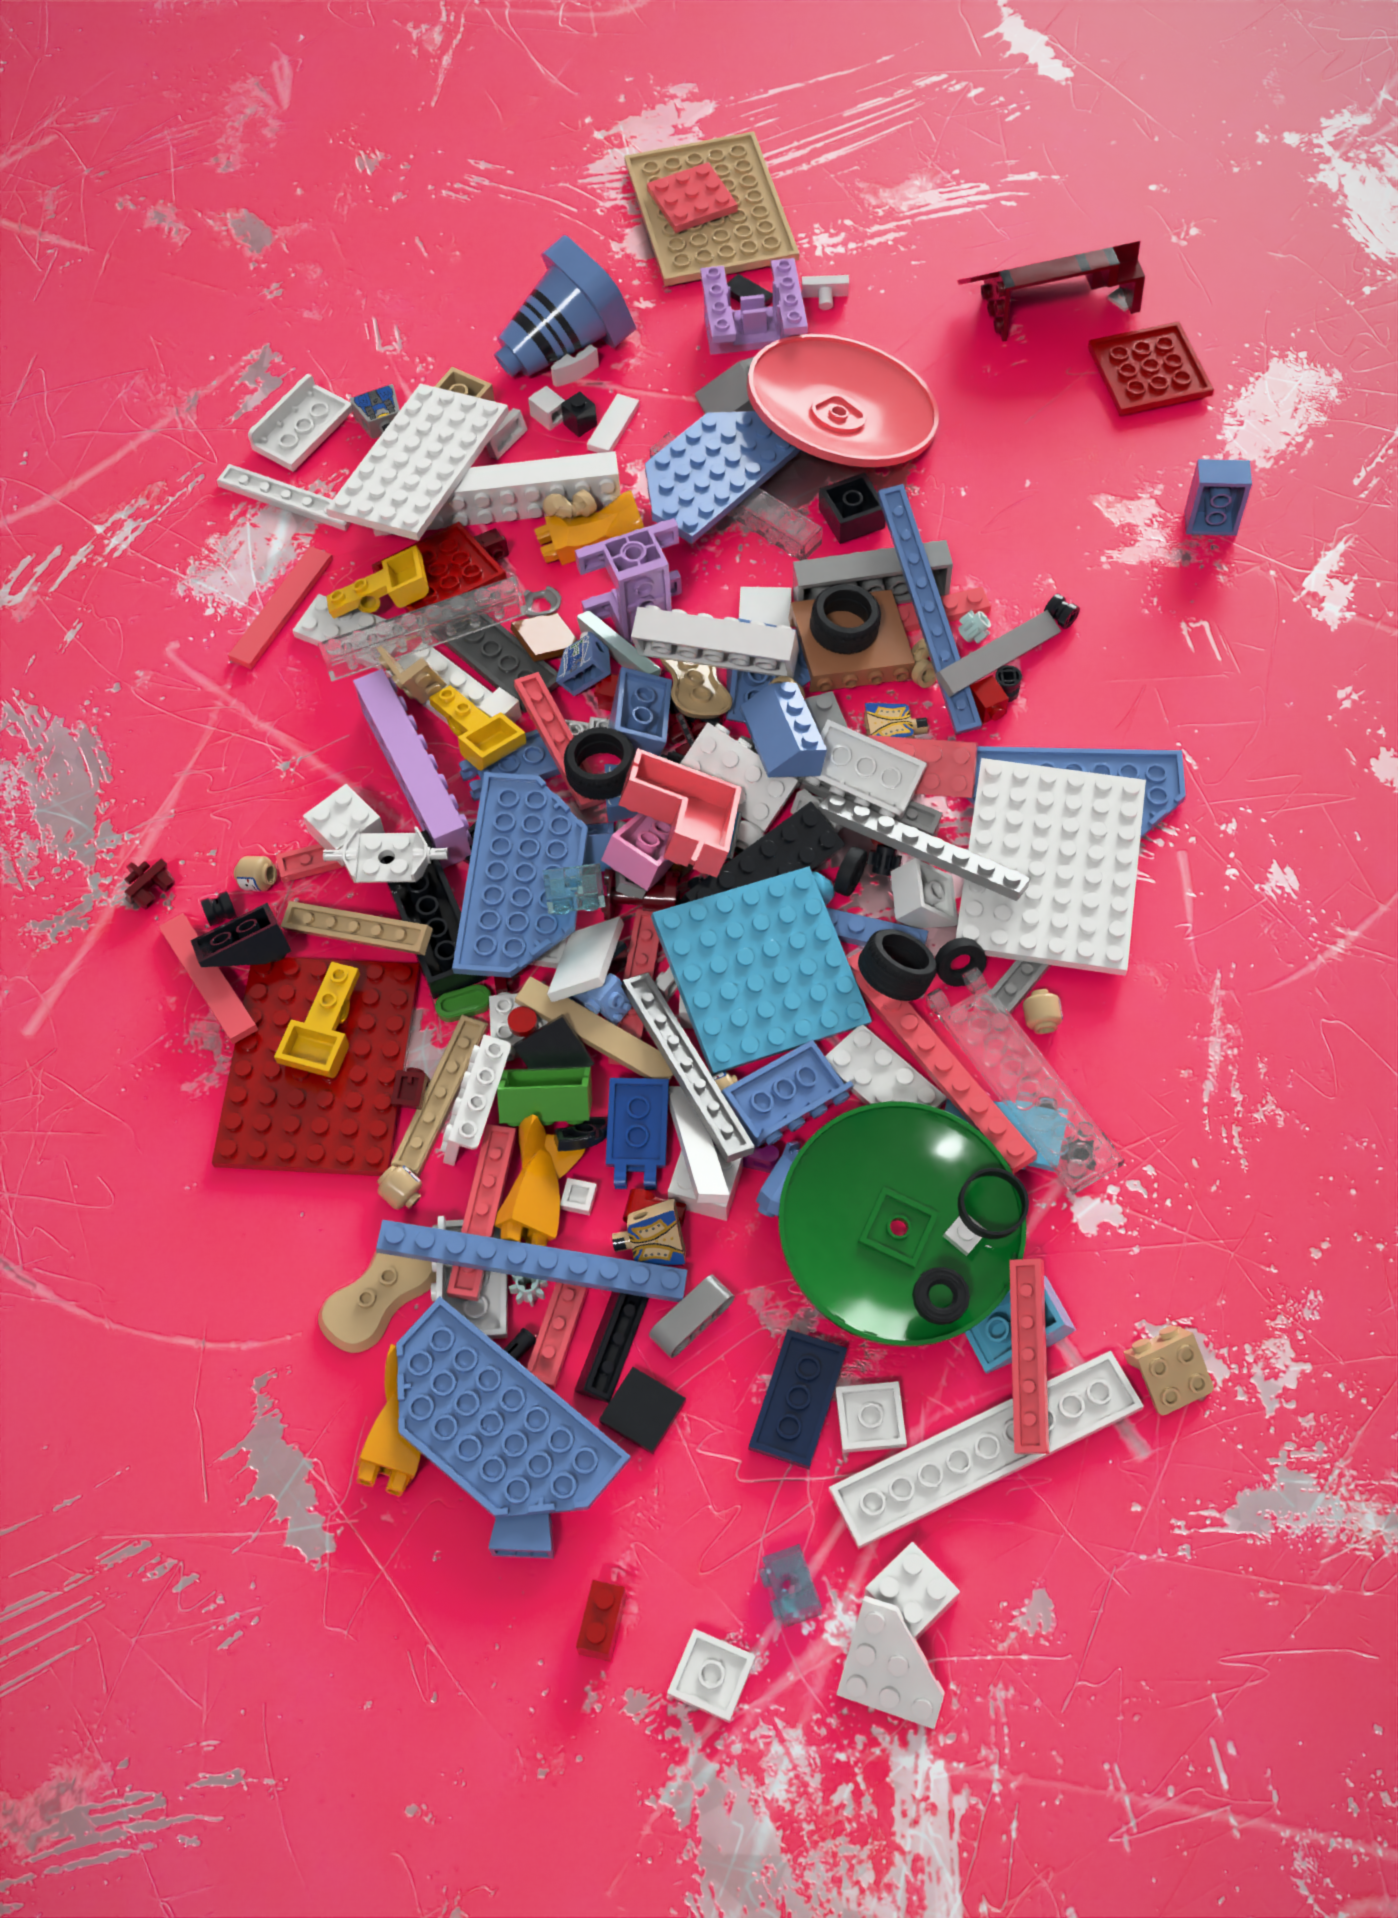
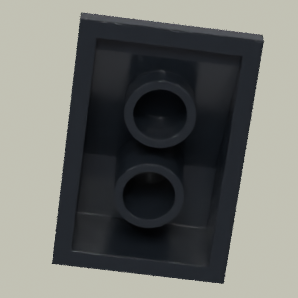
M268 903L191 940L201 967L267 964L271 961L276 962L283 959L287 953L292 951Z

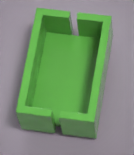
M591 1067L503 1070L497 1088L499 1123L519 1126L523 1119L532 1114L539 1118L542 1125H551L557 1121H567L568 1124H581L584 1121H588L593 1100Z

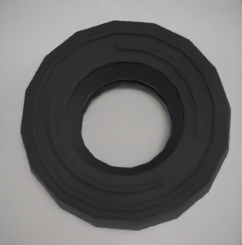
M853 846L849 849L837 872L834 884L835 892L843 896H850L863 874L868 856L867 851Z
M966 937L956 938L947 942L939 949L935 956L937 974L943 982L954 987L966 986L974 982L982 975L986 968L987 959L984 950L975 940ZM960 955L970 956V962L964 968L954 970L950 967L951 962Z
M945 1267L931 1268L922 1273L914 1284L912 1293L914 1307L919 1315L926 1321L937 1325L951 1324L960 1319L967 1310L970 1300L969 1288L964 1278L956 1271ZM942 1284L950 1288L953 1300L948 1307L940 1308L932 1304L929 1292L933 1286Z

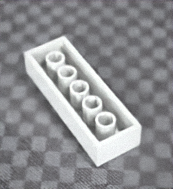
M647 605L645 608L637 607L631 635L637 653L640 656L778 677L788 676L792 679L799 652L796 630H792L791 627L786 625L771 627L759 621H751L750 623L740 622L733 617L718 619L706 613L691 615L680 609L664 611L653 605Z

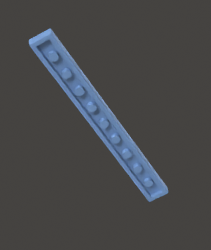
M904 484L878 490L877 496L935 674H937L942 669L960 660V656ZM938 681L955 735L980 729L982 723L970 686L949 697Z
M383 1219L376 1246V1253L673 1302H680L683 1299L687 1277L686 1269Z

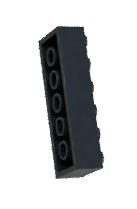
M810 801L723 865L717 878L710 875L686 892L678 902V905L809 866L811 871H815L835 856L846 844Z
M422 831L421 834L427 846L434 848L427 831ZM385 856L380 862L389 864L394 860V857ZM431 860V864L427 865L423 876L416 882H386L402 921L425 924L433 928L425 955L415 954L433 999L439 998L442 994L486 980V976L453 973L452 966L461 911L439 860Z

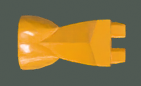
M628 490L602 510L592 513L588 517L582 515L574 517L572 515V518L565 517L562 519L556 516H546V524L534 530L540 545L550 541L553 542L540 547L545 562L548 563L559 559L561 564L565 565L576 561L575 550L645 527L632 491Z
M532 1114L520 1122L518 1131L522 1170L506 1200L497 1212L494 1226L501 1229L500 1239L520 1242L522 1238L528 1244L547 1246L548 1241L556 1238L559 1225L560 1195L558 1179L573 1167L581 1158L585 1149L558 1151L554 1135L546 1134L539 1118Z
M391 1344L386 1357L384 1375L387 1403L372 1426L356 1463V1466H359L356 1482L373 1487L377 1474L380 1473L389 1476L385 1491L401 1496L408 1483H411L416 1474L421 1453L399 1434L398 1360L396 1345Z

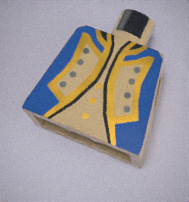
M865 703L864 723L867 737L868 735L914 738V735L928 733L926 717L911 719L909 706L906 704Z
M675 1199L630 1213L627 1220L628 1231L612 1234L615 1252L632 1249L634 1261L655 1265L685 1264L686 1249Z

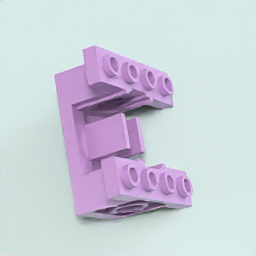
M794 258L771 260L773 276L771 307H765L764 294L740 297V310H732L730 286H727L724 266L700 268L704 296V321L710 355L763 349L779 339L808 333V324Z
M675 518L575 550L576 564L580 575L606 567L615 586L610 592L592 596L581 601L582 612L590 611L600 620L611 617L619 635L631 645L634 644L631 635L637 607L645 608L647 605H653L664 611H672L671 597L682 593L681 576L678 570L669 572V564L661 550L662 548L679 543L678 524Z

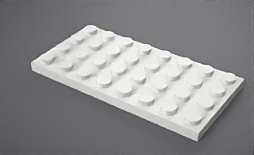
M420 383L326 508L328 517L419 541L508 415V405Z

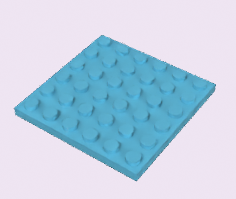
M810 866L656 911L651 915L652 922L711 1076L796 1049L812 1039L814 1042H818L852 1031L861 1025L867 1026L872 1022Z

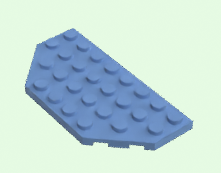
M755 411L706 413L645 462V476L647 477L652 520L658 523L675 518L678 524L679 537L693 544L802 450L774 433Z
M978 746L974 797L966 799L975 805L981 758L1146 780L1141 839L1185 800L1186 791L1182 750Z
M484 772L452 966L454 974L511 978L575 931L588 839V826L570 811V807L546 786V782L539 775Z
M440 1296L396 1343L399 1434L495 1518L589 1510L631 1460V1456Z

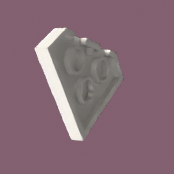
M865 1596L836 1695L935 1729L945 1692L928 1667V1661L915 1637L912 1638L899 1608Z

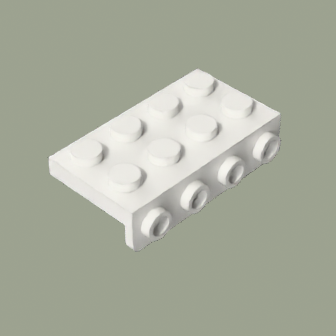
M306 374L273 408L268 410L250 428L248 438L253 451L294 471L353 412L351 403L316 385L314 377Z
M827 719L820 734L827 749L821 775L805 776L804 781L819 787L820 783L830 787V793L842 797L846 794L855 798L854 803L867 808L869 806L875 807L884 816H889L893 819L897 817L902 820L925 772L927 763Z
M707 722L680 764L742 787L737 812H742V818L757 825L766 833L795 788L798 789L800 786L799 781L796 780L797 777H767L759 755L751 750L753 746L740 737L737 741L728 736L730 731L719 723L714 727Z
M484 1034L480 1046L474 1045L468 1069L465 1071L461 1083L459 1096L456 1098L450 1122L447 1124L440 1149L441 1152H445L443 1163L454 1166L461 1146L471 1150L478 1148L511 1049L509 1042Z
M438 1216V1225H433L432 1228L461 1232L464 1220L446 1221L445 1216ZM495 1227L493 1238L500 1239L501 1229ZM432 1262V1271L436 1272V1283H431L432 1302L436 1301L440 1296L490 1339L507 1338L508 1274L485 1271L479 1301L448 1297L446 1292L453 1265Z

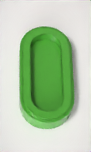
M475 984L442 994L435 1003L437 1015L445 1022H455L460 1020L461 1015L471 1017L482 1014L489 1009V996H491V993L486 986Z

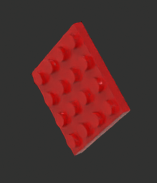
M1180 321L1091 339L1088 342L1091 356L1120 416L1213 395L1214 388Z
M460 522L371 565L373 573H376L383 569V560L415 545L422 554L429 591L422 599L403 607L417 625L507 580L506 572Z

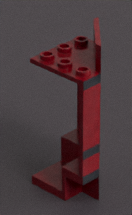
M1140 241L964 278L957 280L959 285L984 280V285H981V295L983 299L987 300L989 316L994 318V330L996 333L999 332L1002 341H1007L1010 291L1085 275L1091 290L1119 285L1122 288L1129 310L1133 314L1141 311L1145 274L1138 260Z

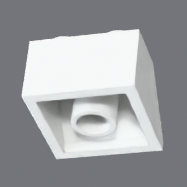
M917 858L891 871L894 914L897 921L914 928L958 925L954 885L951 875Z

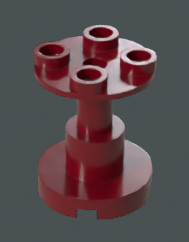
M612 868L605 869L604 885L607 886V896H602L601 903L604 920L614 918L616 904L643 905V911L649 912L677 906L680 901V891L677 888V883H681L680 871L668 870L665 884H655L646 891L643 899L627 897L617 892L615 870Z

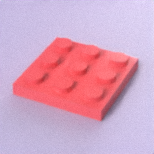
M709 162L647 183V191L675 233L738 212V204Z

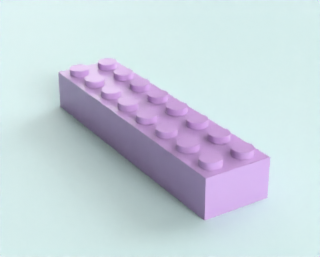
M383 668L353 680L362 713L422 831H427L434 848H448V860H439L442 869L465 860L467 856L471 855L470 845L473 844L468 831L470 829L465 815L459 814L457 810L459 806L454 794L449 795L447 791L449 788L444 775L438 774L436 770L438 765L433 754L428 755L426 751L428 747L423 735H418L416 732L418 728L413 716H408L407 712H405L408 709L403 697H398L397 693H395L398 692L395 682L391 677L387 678Z

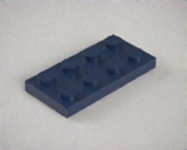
M787 1329L748 1446L750 1451L810 1470L847 1354L846 1347Z

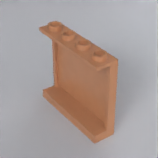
M892 590L868 592L874 596L881 609L878 635L871 646L854 654L831 652L823 648L814 639L810 629V618L815 599L791 602L788 619L790 626L796 627L811 678L810 692H826L832 689L853 688L870 684L877 685L892 681L901 682L912 678L911 674L915 661ZM836 611L826 616L832 623L841 627L853 628L864 624V621L859 616L847 611Z

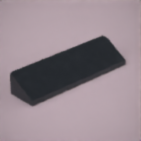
M618 1292L611 1293L576 1384L575 1392L605 1403L610 1402L649 1297Z

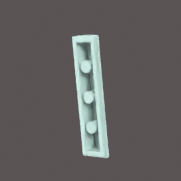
M587 611L577 615L580 632L593 633L608 647L609 656L622 667L659 676L660 667L646 656L638 655L633 645L592 612Z

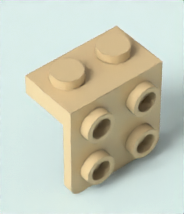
M380 645L377 648L381 654L378 660L387 671L392 673L393 676L391 678L401 690H404L411 700L415 697L423 704L429 700L430 696L447 686L443 678L423 657L404 670L384 647Z
M1178 1326L1165 1327L1159 1331L1160 1335L1151 1339L1138 1340L1132 1344V1348L1123 1352L1127 1364L1140 1369L1155 1410L1161 1415H1167L1212 1393L1214 1389L1194 1333Z

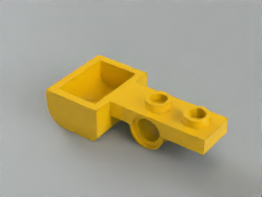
M415 545L383 560L382 570L363 579H358L354 583L327 595L328 610L333 619L356 608L364 613L375 612L380 607V597L389 594L395 605L399 608L425 597L429 587L422 554Z
M451 685L429 697L430 705L447 719L450 729L458 736L461 755L480 771L526 744L525 732L503 713L500 712L489 718Z
M331 962L305 1023L290 1020L274 1056L278 1064L329 1078H334L337 1075L347 1053L349 1043L346 1035L337 1032L336 1029L338 1024L344 1023L348 1016L350 1008L349 999L360 975L358 968Z

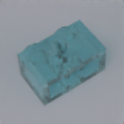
M600 863L543 870L549 914L563 915L570 911H594L598 908L606 907Z
M800 1544L762 1557L763 1568L758 1569L764 1589L770 1587L774 1600L769 1601L775 1621L781 1619L784 1628L822 1615V1605ZM788 1580L790 1585H795L794 1593L789 1594L787 1589H783L784 1581Z

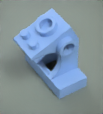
M612 973L606 976L602 987L568 997L595 1014L600 1012L614 1025H617L632 1007L621 987V980Z

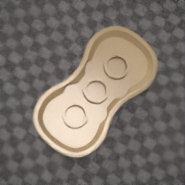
M660 659L664 668L673 677L671 696L677 709L682 714L692 718L710 719L722 716L731 708L732 697L718 680L716 667Z
M375 1251L367 1269L357 1280L335 1291L323 1302L318 1314V1324L322 1333L333 1345L349 1353H359L373 1347L384 1335L391 1318L397 1310L405 1303L426 1293L431 1289V1283L436 1282V1272L432 1271V1262L376 1253Z

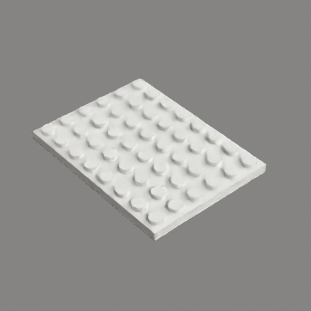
M981 758L968 851L985 859L992 860L994 863L1008 869L1018 871L1020 874L1029 877L1030 882L1028 888L1018 901H1015L964 879L956 938L966 937L975 940L984 950L985 956L1126 976L1146 780Z

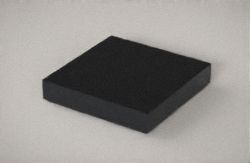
M564 1014L516 1042L513 1046L528 1069L591 1067L595 1064L594 1058Z
M632 1367L600 1416L599 1423L653 1455L686 1403V1398Z

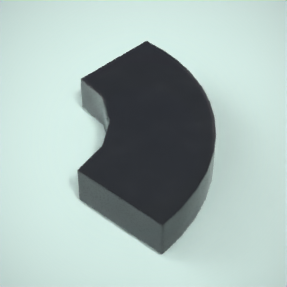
M590 1117L588 1121H584L581 1124H575L566 1128H556L554 1130V1141L557 1150L573 1151L599 1144L607 1137L608 1117Z

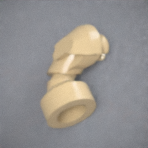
M582 489L572 496V502H569L561 494L553 493L548 495L543 501V510L548 516H556L562 519L565 517L572 518V515L574 517L580 515L588 517L597 510V505L592 495Z
M922 638L911 649L915 661L911 677L913 682L920 687L928 688L935 683L937 678L932 662L927 660L930 656L925 640Z

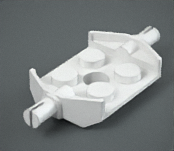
M418 827L414 828L415 833L361 834L359 828H355L343 845V848L340 850L324 849L323 860L324 862L341 861V864L345 865L354 883L416 882L423 876L427 865L431 864V860H448V848L428 847ZM385 856L394 857V860L389 864L380 862Z

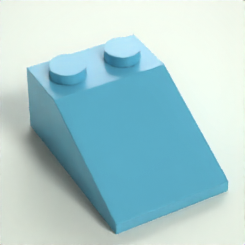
M1044 1276L1047 1348L1076 1331V1328L1048 1278ZM1010 1290L988 1317L977 1326L965 1332L985 1373H990L1012 1363Z

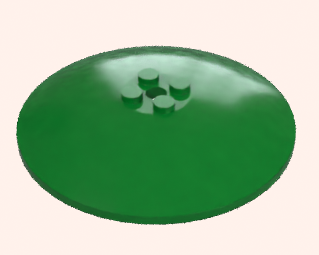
M888 1101L861 1106L841 1114L820 1128L804 1144L791 1164L783 1184L779 1201L778 1231L785 1262L794 1281L807 1300L825 1318L848 1333L870 1342L896 1347H919L944 1342L967 1332L988 1317L1009 1292L1010 1260L1023 1259L1027 1229L1026 1218L1018 1229L1007 1237L1001 1239L981 1238L967 1256L945 1239L943 1235L960 1216L957 1206L958 1196L968 1178L986 1168H999L1012 1173L1009 1165L996 1147L979 1130L961 1118L933 1106L906 1101ZM984 1176L975 1179L966 1188L964 1204L967 1214L986 1230L994 1232L1005 1231L1018 1223L1022 1211L1021 1200L1016 1189L1009 1182L995 1176ZM896 1220L903 1222L907 1229L906 1234L902 1236L895 1235L890 1229L891 1222ZM945 1267L952 1269L960 1274L968 1285L970 1294L968 1308L960 1319L951 1324L937 1325L930 1323L922 1318L914 1307L912 1297L914 1284L922 1273L931 1268ZM938 1284L930 1289L929 1298L936 1307L945 1308L952 1303L953 1294L946 1285Z

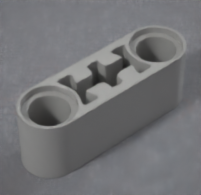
M709 1275L655 1324L649 1333V1337L670 1358H674L732 1304L735 1296L714 1275Z

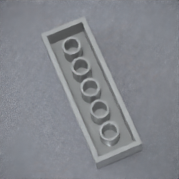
M947 540L923 543L940 596L949 595L953 562ZM894 547L793 562L794 602L816 599L819 593L826 588L841 584L855 585L868 592L892 590L896 605L912 602Z

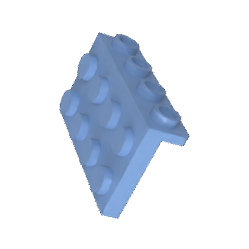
M812 1039L726 1087L721 1092L752 1143L757 1148L764 1143H767L768 1146L774 1144L783 1137L782 1133L788 1129L791 1132L798 1130L806 1123L805 1119L810 1116L813 1119L820 1117L828 1110L827 1106L833 1103L835 1106H839L850 1098L848 1093L854 1085L851 1081L843 1083Z

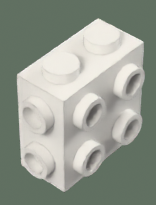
M502 992L489 996L491 1037L510 1043L511 1049L507 1061H513L516 1058H521L513 1046L524 1037H518L510 1031L508 1015L513 1009L521 1006L515 1003V997L518 993ZM536 1015L538 1021L537 1029L549 1023Z

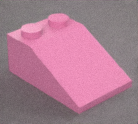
M638 813L611 836L601 861L648 891L674 864L672 861L663 858L671 825Z

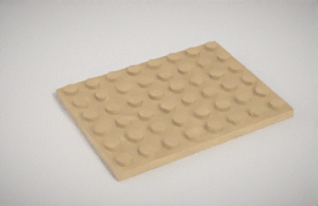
M754 131L624 156L628 175L664 286L700 280V268L724 266L725 274L771 266V260L794 258L795 261L799 260V250ZM709 162L738 204V212L675 233L647 191V183Z

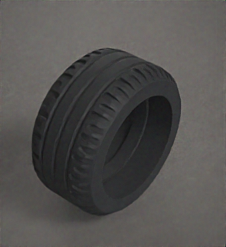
M834 585L819 593L813 603L810 618L811 633L817 643L831 652L839 654L861 652L871 646L878 635L881 609L877 600L867 590L855 585ZM836 611H847L859 616L864 621V624L853 628L841 627L832 623L826 616Z
M607 727L587 729L573 737L564 753L566 778L572 789L579 795L594 800H608L609 798L621 795L628 770L635 756V750L631 741L622 732L620 733L616 729ZM598 753L612 754L622 760L614 770L604 774H591L579 768L586 758Z
M894 929L879 930L871 935L858 959L860 972L867 983L881 994L900 1001H913L923 996L937 973V963L931 951L915 937Z

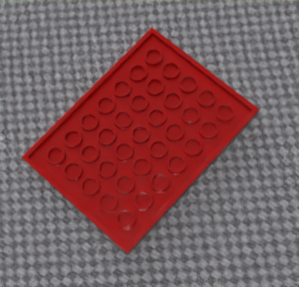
M284 957L276 962L271 961L267 964L250 965L243 1006L258 1030L235 1043L211 1162L215 1168L381 1176L391 1167L400 1108L391 1105V1098L397 1070L405 1071L421 971L419 963ZM331 962L358 968L360 972L349 999L350 1008L348 1016L344 1023L338 1024L336 1029L337 1032L346 1035L349 1047L341 1067L334 1078L281 1065L274 1058L290 1020L305 1023Z

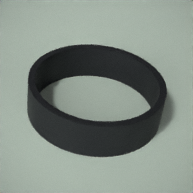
M986 1168L968 1178L960 1190L957 1206L962 1222L972 1233L986 1239H1001L1011 1235L1023 1223L1028 1213L1029 1199L1024 1185L1015 1175L999 1168ZM984 1176H995L1009 1182L1015 1188L1021 1200L1022 1211L1018 1223L1012 1228L1000 1232L988 1231L975 1224L967 1214L964 1204L966 1188L972 1181Z

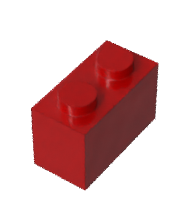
M592 1580L576 1644L579 1655L608 1662L612 1661L627 1599L625 1587Z

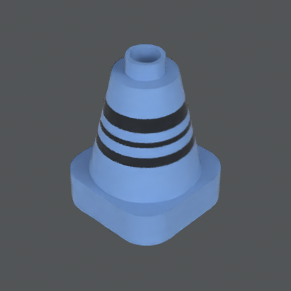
M567 235L561 236L541 254L548 270L497 338L502 348L494 354V357L511 377L515 376L519 371L526 376H530L552 365L566 354L571 355L599 339H602L611 348H615L636 330L633 318L615 282L596 261Z

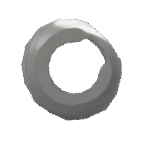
M546 586L545 590L530 592L527 589L519 600V607L529 618L555 613L561 605L559 592L550 586ZM539 598H545L551 605L550 610L533 612L531 607L533 601Z

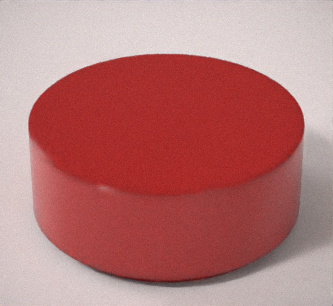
M521 1006L509 1013L508 1026L514 1035L526 1037L537 1029V1017L531 1008Z

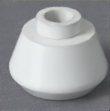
M741 820L734 851L740 854L763 837L765 833L757 825Z

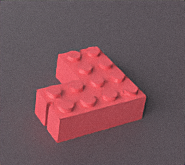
M637 749L628 770L618 805L625 807L629 811L638 812L654 820L671 825L663 858L688 867V864H691L694 870L717 878L729 853L742 787Z

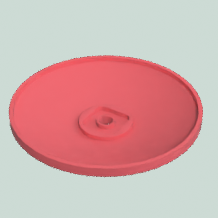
M802 334L782 338L770 343L758 352L750 365L747 376V394L752 407L760 419L786 442L804 452L831 462L857 467H886L904 463L917 457L928 448L938 427L939 411L937 403L924 381L895 357L856 340L823 334Z

